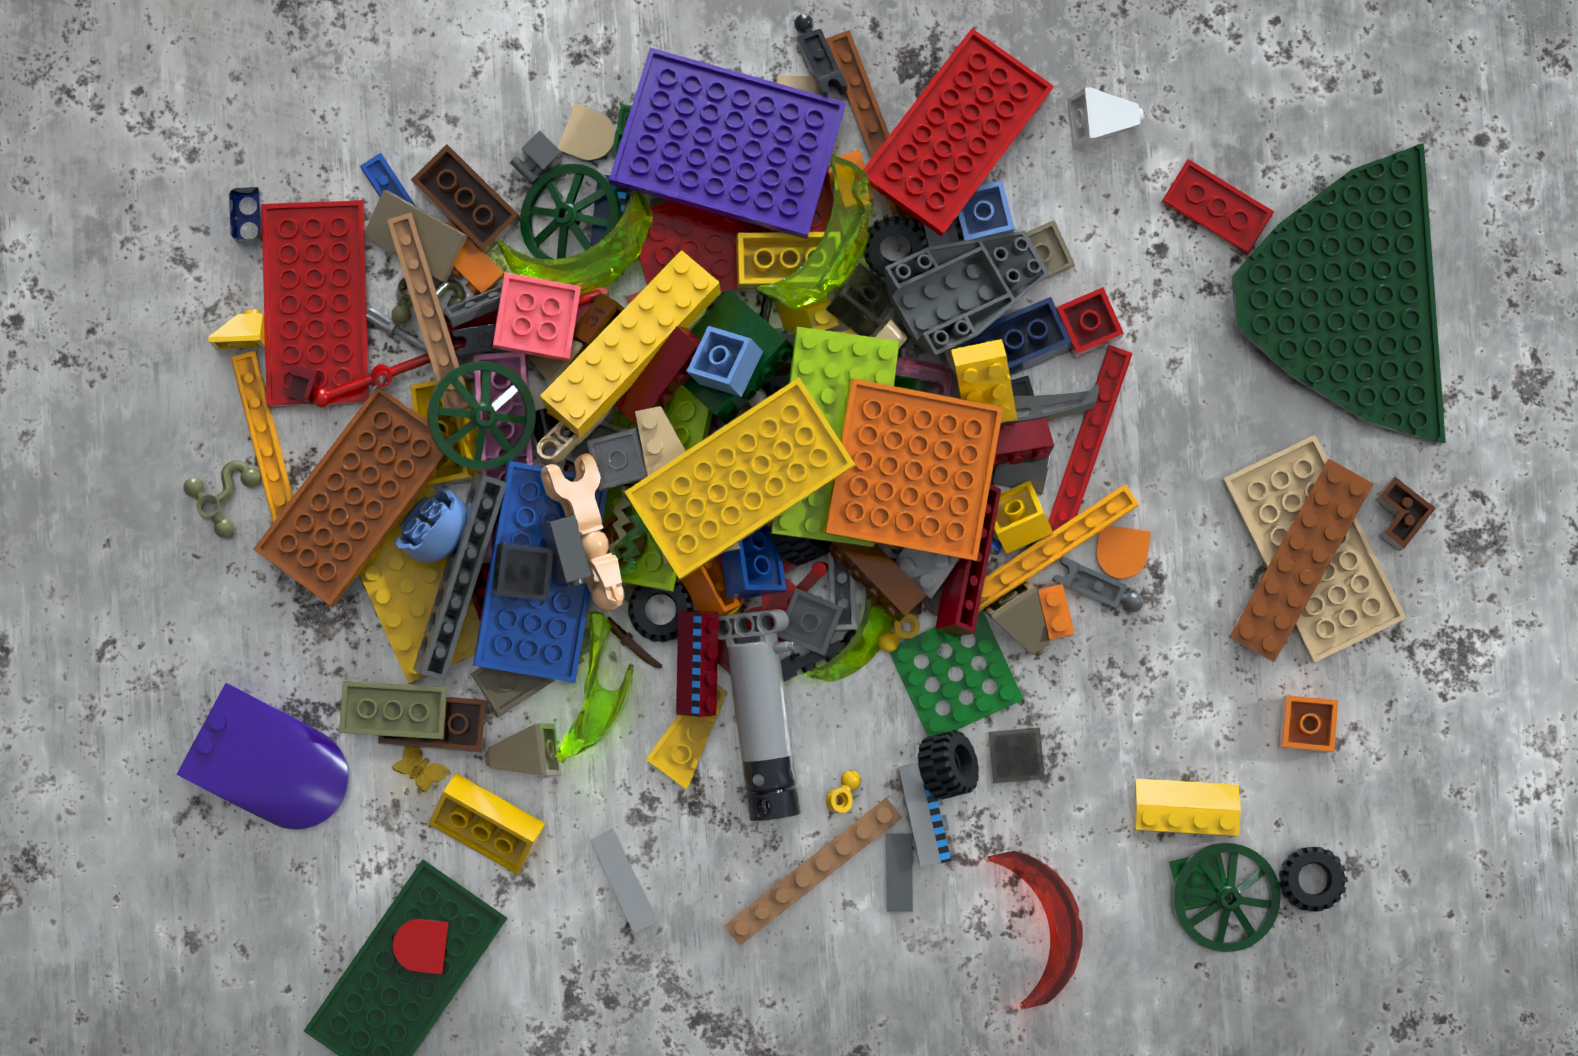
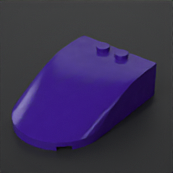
M225 683L176 774L276 826L298 830L316 826L329 819L343 803L349 784V770L344 754L330 737L228 683Z

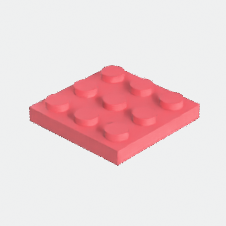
M505 272L492 348L568 362L581 286Z

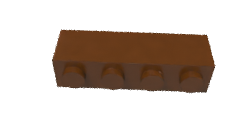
M832 542L829 545L828 549L831 556L837 562H842L849 569V575L866 587L868 595L872 599L878 600L884 606L886 614L892 619L896 618L900 622L926 597L918 586L875 542L874 547Z

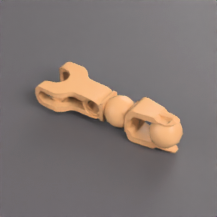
M588 453L578 456L574 463L576 477L573 482L565 479L557 465H546L541 470V478L547 496L562 505L566 517L573 515L576 517L591 576L584 578L592 593V600L600 609L613 611L622 605L625 594L621 585L618 559L612 553L607 554L609 542L606 535L599 530L603 528L595 500V490L599 486L601 477L593 456Z

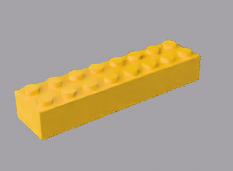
M681 250L540 395L543 407L581 439L632 386L676 326L688 328L721 294L720 283Z

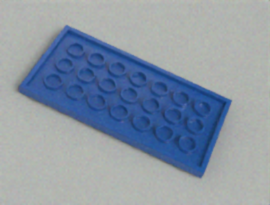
M508 461L504 482H507L499 509L473 666L575 683L591 592L586 582L572 587H564V583L556 584L540 523L566 517L562 505L549 498L545 492L541 478L543 467ZM561 471L565 479L570 482L574 481L576 473ZM597 488L595 490V500L601 516V522H603L608 490L599 491Z

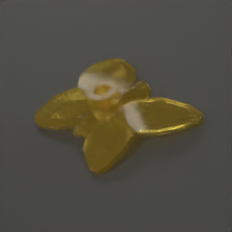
M404 747L403 760L396 762L392 766V769L396 772L410 774L409 778L415 779L416 785L422 792H427L432 782H439L450 773V770L442 764L433 763L426 766L429 763V759L425 758L421 762L422 753L420 748Z

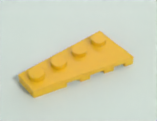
M717 684L716 716L693 717L678 715L646 758L648 762L686 790L692 780L727 691Z

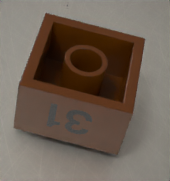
M600 293L574 327L573 336L585 347H588L625 308L617 301Z

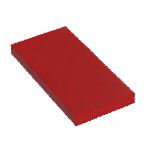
M1187 159L1161 201L1168 208L1245 255L1249 254L1274 213L1270 208Z

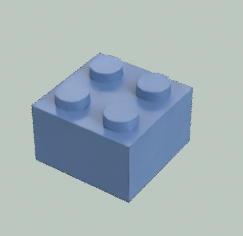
M1002 180L980 185L957 216L963 241L1014 232L1015 228Z
M708 326L687 372L700 385L742 397L763 351L751 338Z

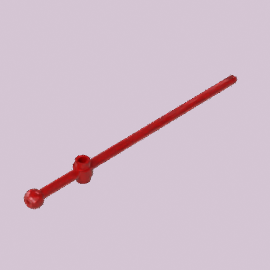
M594 290L580 295L578 307L594 302L599 293H601V290ZM463 339L453 343L454 350L464 348L466 340ZM428 353L391 367L378 364L372 369L370 375L330 390L319 388L313 392L312 397L316 407L326 408L331 403V400L373 384L379 387H386L392 381V377L429 364L431 361Z

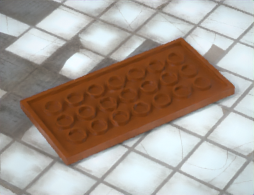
M377 386L253 550L334 608L447 457L438 449L431 437L428 421ZM441 431L444 440L450 437L449 435ZM454 443L451 448L454 449L458 443Z

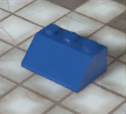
M764 525L738 542L741 549L721 554L727 598H751L787 590L782 556L772 540L770 528L767 525Z

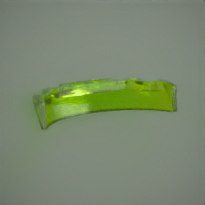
M832 155L830 158L834 175L833 208L828 226L819 245L809 259L793 274L772 284L759 285L757 288L761 293L791 309H799L800 306L813 302L819 303L828 298L827 294L836 286L841 287L856 268V263L861 259L870 234L867 232L869 217H873V204L869 199L867 183H870L868 175L853 162Z
M632 190L627 208L613 230L596 245L579 254L559 259H540L521 254L510 248L502 240L497 241V244L513 274L581 286L580 295L593 291L595 288H603L612 283L623 274L622 272L633 260L636 261L642 251L641 247L646 239L649 228L651 229L653 217L646 195Z
M867 592L864 614L851 642L839 655L828 663L807 671L806 678L827 682L840 680L864 667L879 652V637L885 632H890L893 619L886 614L884 609L871 607V597Z

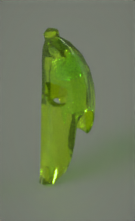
M588 612L590 652L584 684V701L581 711L577 712L558 752L554 756L561 763H565L568 757L579 755L597 746L612 731L620 719L630 695L634 664L632 663L628 665L619 689L613 691L606 690L599 684L598 673L611 629V623L602 612Z

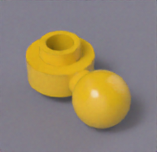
M908 614L900 622L895 620L893 625L894 631L885 632L879 637L878 645L880 649L884 652H893L898 647L899 639L907 640L916 636L920 629L918 618L913 614ZM902 623H909L911 626L910 631H904Z
M854 770L844 772L841 777L842 786L832 788L827 793L826 805L831 812L846 813L851 809L853 797L850 791L856 790L861 784V777L858 772Z

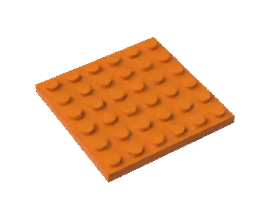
M852 378L840 441L856 466L833 480L824 533L977 561L1003 407Z

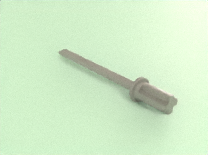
M373 307L369 310L367 320L386 331L389 338L394 337L396 334L423 352L428 353L425 343L401 329V324H397L393 319ZM469 372L462 375L469 381L475 382V375Z

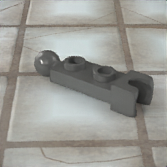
M1061 558L1060 564L1068 569V575L1064 577L1055 575L1052 578L1054 583L1063 584V587L1074 590L1117 609L1120 602L1124 604L1126 610L1133 613L1138 612L1143 607L1144 601L1140 594L1135 592L1124 593L1127 587L1126 584L1087 568L1071 559Z

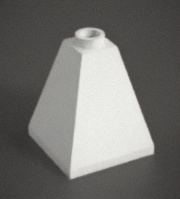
M1090 87L1082 89L1068 99L1073 149H1078L1133 129L1143 122V111L1137 103Z

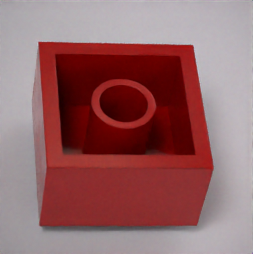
M1104 287L1056 307L1072 341L1071 351L1074 358L1122 338L1124 334Z

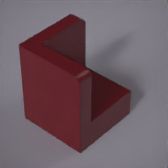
M292 364L290 370L292 378L286 395L311 404L312 394L316 389L320 374L315 370Z

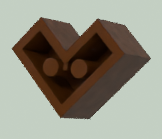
M1394 477L1375 499L1395 515L1379 536L1401 551L1405 549L1436 508L1398 478Z

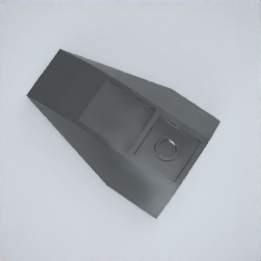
M1025 230L927 247L884 268L888 296L892 306L913 343L933 357L977 337L1049 275L1047 268Z

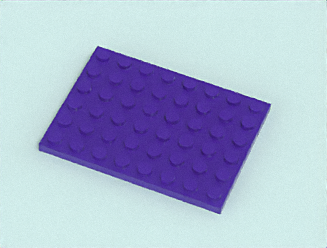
M650 47L608 184L807 239L846 102Z

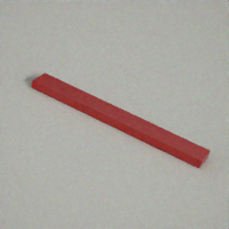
M1111 345L1107 347L1095 385L1098 384L1099 386L1096 403L1093 409L1085 411L1048 519L1052 531H1055L1076 517L1079 512L1133 354L1129 351Z

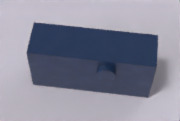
M1049 297L997 319L977 337L958 345V347L962 348L1002 339L1009 373L1013 375L1070 351L1072 341L1052 298Z

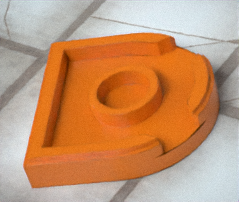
M1108 526L1099 532L1096 559L1101 569L1108 576L1115 579H1128L1138 574L1147 561L1151 531Z

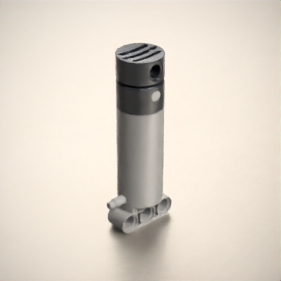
M781 609L720 616L718 620V639H726L745 789L748 792H752L746 794L749 820L763 821L799 815L801 812L798 789L793 787L797 782L780 652L794 650L796 644L788 641L778 642L777 637L778 632H782L787 628L789 624L788 615ZM771 616L773 617V619H774V621H775V626H774V627L771 625V622H770V621H771ZM748 619L752 623L751 629L748 627ZM726 622H727L728 625H729V631H728V632H727V630H726V628H725V623H726Z

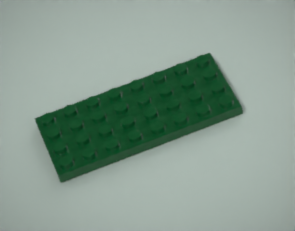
M422 859L306 1026L304 1032L338 1056H413L508 918ZM417 919L449 922L443 974L411 971L398 962L394 954L393 942L400 927L409 921Z

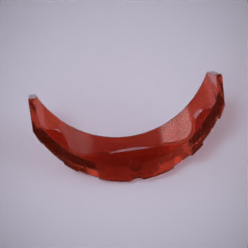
M1017 851L987 856V861L999 864L1021 877L1035 892L1044 908L1050 930L1048 961L1036 987L1019 1003V1008L1027 1009L1048 1004L1066 986L1075 972L1083 943L1082 921L1079 919L1077 902L1061 877L1052 868L1038 859Z

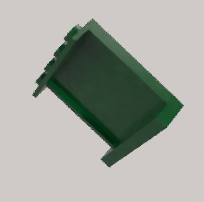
M730 289L717 300L690 331L700 340H702L708 326L751 338L763 353L742 397L700 385L691 375L687 382L683 384L691 394L725 425L738 415L743 406L755 397L757 391L773 377L781 365L790 359L794 348L783 335Z

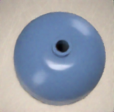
M447 487L437 489V494L430 499L426 496L421 499L400 525L403 532L400 537L395 539L396 546L417 562H438L453 553L459 546V541L467 521L466 506ZM425 518L432 523V526L425 521Z

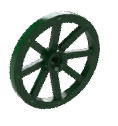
M565 164L547 171L533 183L522 204L520 229L526 247L536 259L554 269L573 271L592 265L607 253L617 237L621 223L620 199L615 187L612 184H608L609 179L599 171L586 165ZM575 174L568 196L564 202L554 181L563 176ZM584 176L591 177L602 187L574 204ZM546 187L557 206L555 209L534 207L538 197ZM607 196L610 210L609 219L582 214L581 211ZM532 215L553 217L554 220L534 237ZM581 222L607 227L603 238L595 248H593L579 228ZM559 228L557 258L554 259L548 256L539 246ZM568 230H571L586 251V255L577 259L565 260Z
M474 361L452 369L437 383L428 403L427 421L435 445L449 460L470 469H494L507 464L508 461H512L525 449L535 427V404L528 386L514 371L494 362ZM482 370L480 403L458 380V377L472 371ZM492 371L502 375L513 385L494 402L489 404L490 373ZM450 384L471 406L470 410L439 407L442 395ZM518 391L524 404L525 416L497 413L496 410ZM481 411L487 412V419L484 421L480 420ZM438 415L469 418L470 421L444 440L438 424ZM496 421L524 424L522 433L513 447L496 426ZM478 427L473 460L461 456L451 448L454 443ZM486 428H488L506 453L493 459L481 460Z
M1235 843L1212 844L1191 855L1180 868L1174 881L1172 892L1173 910L1183 931L1199 945L1219 952L1240 951L1259 942L1276 921L1281 900L1278 879L1267 860L1256 851ZM1229 852L1226 885L1223 884L1205 858L1214 854ZM1238 854H1241L1252 860L1259 869L1235 887ZM1197 864H1199L1217 888L1215 892L1185 886L1189 874ZM1265 876L1269 887V900L1241 895L1261 877ZM1183 894L1213 899L1215 903L1188 920L1183 905ZM1228 894H1231L1232 901L1227 903L1226 900H1224V898ZM1241 904L1268 908L1265 918L1256 930L1253 929L1239 907ZM1222 909L1215 941L1204 937L1194 928L1195 925ZM1233 911L1248 936L1237 941L1223 942L1230 912Z

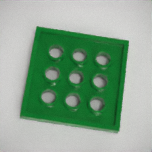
M983 610L978 613L975 634H972L975 637V644L970 648L962 645L961 636L952 637L934 627L899 643L896 650L889 652L927 737L961 729L1024 700ZM941 644L950 645L952 648L951 656L948 658L940 657L937 652L938 646ZM919 654H924L929 659V664L924 669H919L914 664V658ZM980 656L985 659L986 667L984 670L976 671L973 669L971 662L974 657ZM958 667L962 670L963 677L960 681L954 682L948 677L950 668ZM933 677L939 681L940 686L936 692L926 690L925 681L928 678ZM993 680L997 685L996 692L986 694L982 689L983 682ZM964 690L970 691L974 697L973 702L969 705L962 704L959 701L960 692ZM939 701H946L950 705V712L945 716L939 715L936 712L935 706Z

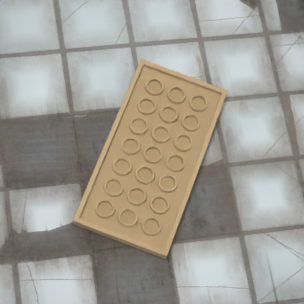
M1316 435L1304 439L1223 479L1266 568L1328 460ZM1357 517L1352 522L1295 624L1313 663L1406 619L1405 613Z

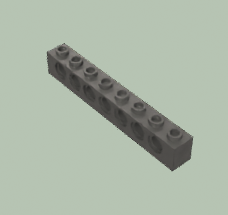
M476 472L474 474L465 503L466 525L458 548L448 557L413 670L422 675L443 681L446 679L507 482Z

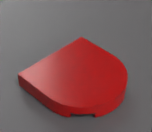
M417 919L405 923L397 931L393 942V950L398 962L411 971L443 974L449 922Z

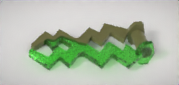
M629 484L623 485L621 491L623 497L612 510L619 519L612 524L619 539L610 544L608 549L618 560L623 559V556L628 563V566L620 571L621 577L638 568L632 557L640 555L641 552L634 541L636 538L649 532L638 513L630 516L636 526L635 529L626 533L622 528L631 523L623 511L633 506L625 494V491L632 487ZM625 545L628 551L624 552L621 556L618 549Z

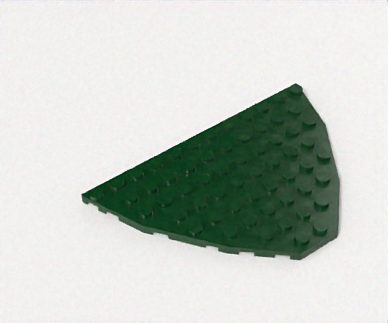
M1420 143L1350 170L1280 222L1232 275L1235 327L1286 374L1354 416L1375 426L1424 439L1425 441L1444 444L1446 443L1425 149L1424 143Z

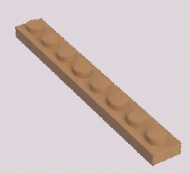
M407 213L388 219L387 223L438 383L444 375L459 366L413 215L412 213ZM463 376L458 377V380L466 388ZM450 384L442 395L445 408L462 410L471 408L453 385Z
M886 797L724 926L741 946L902 818Z

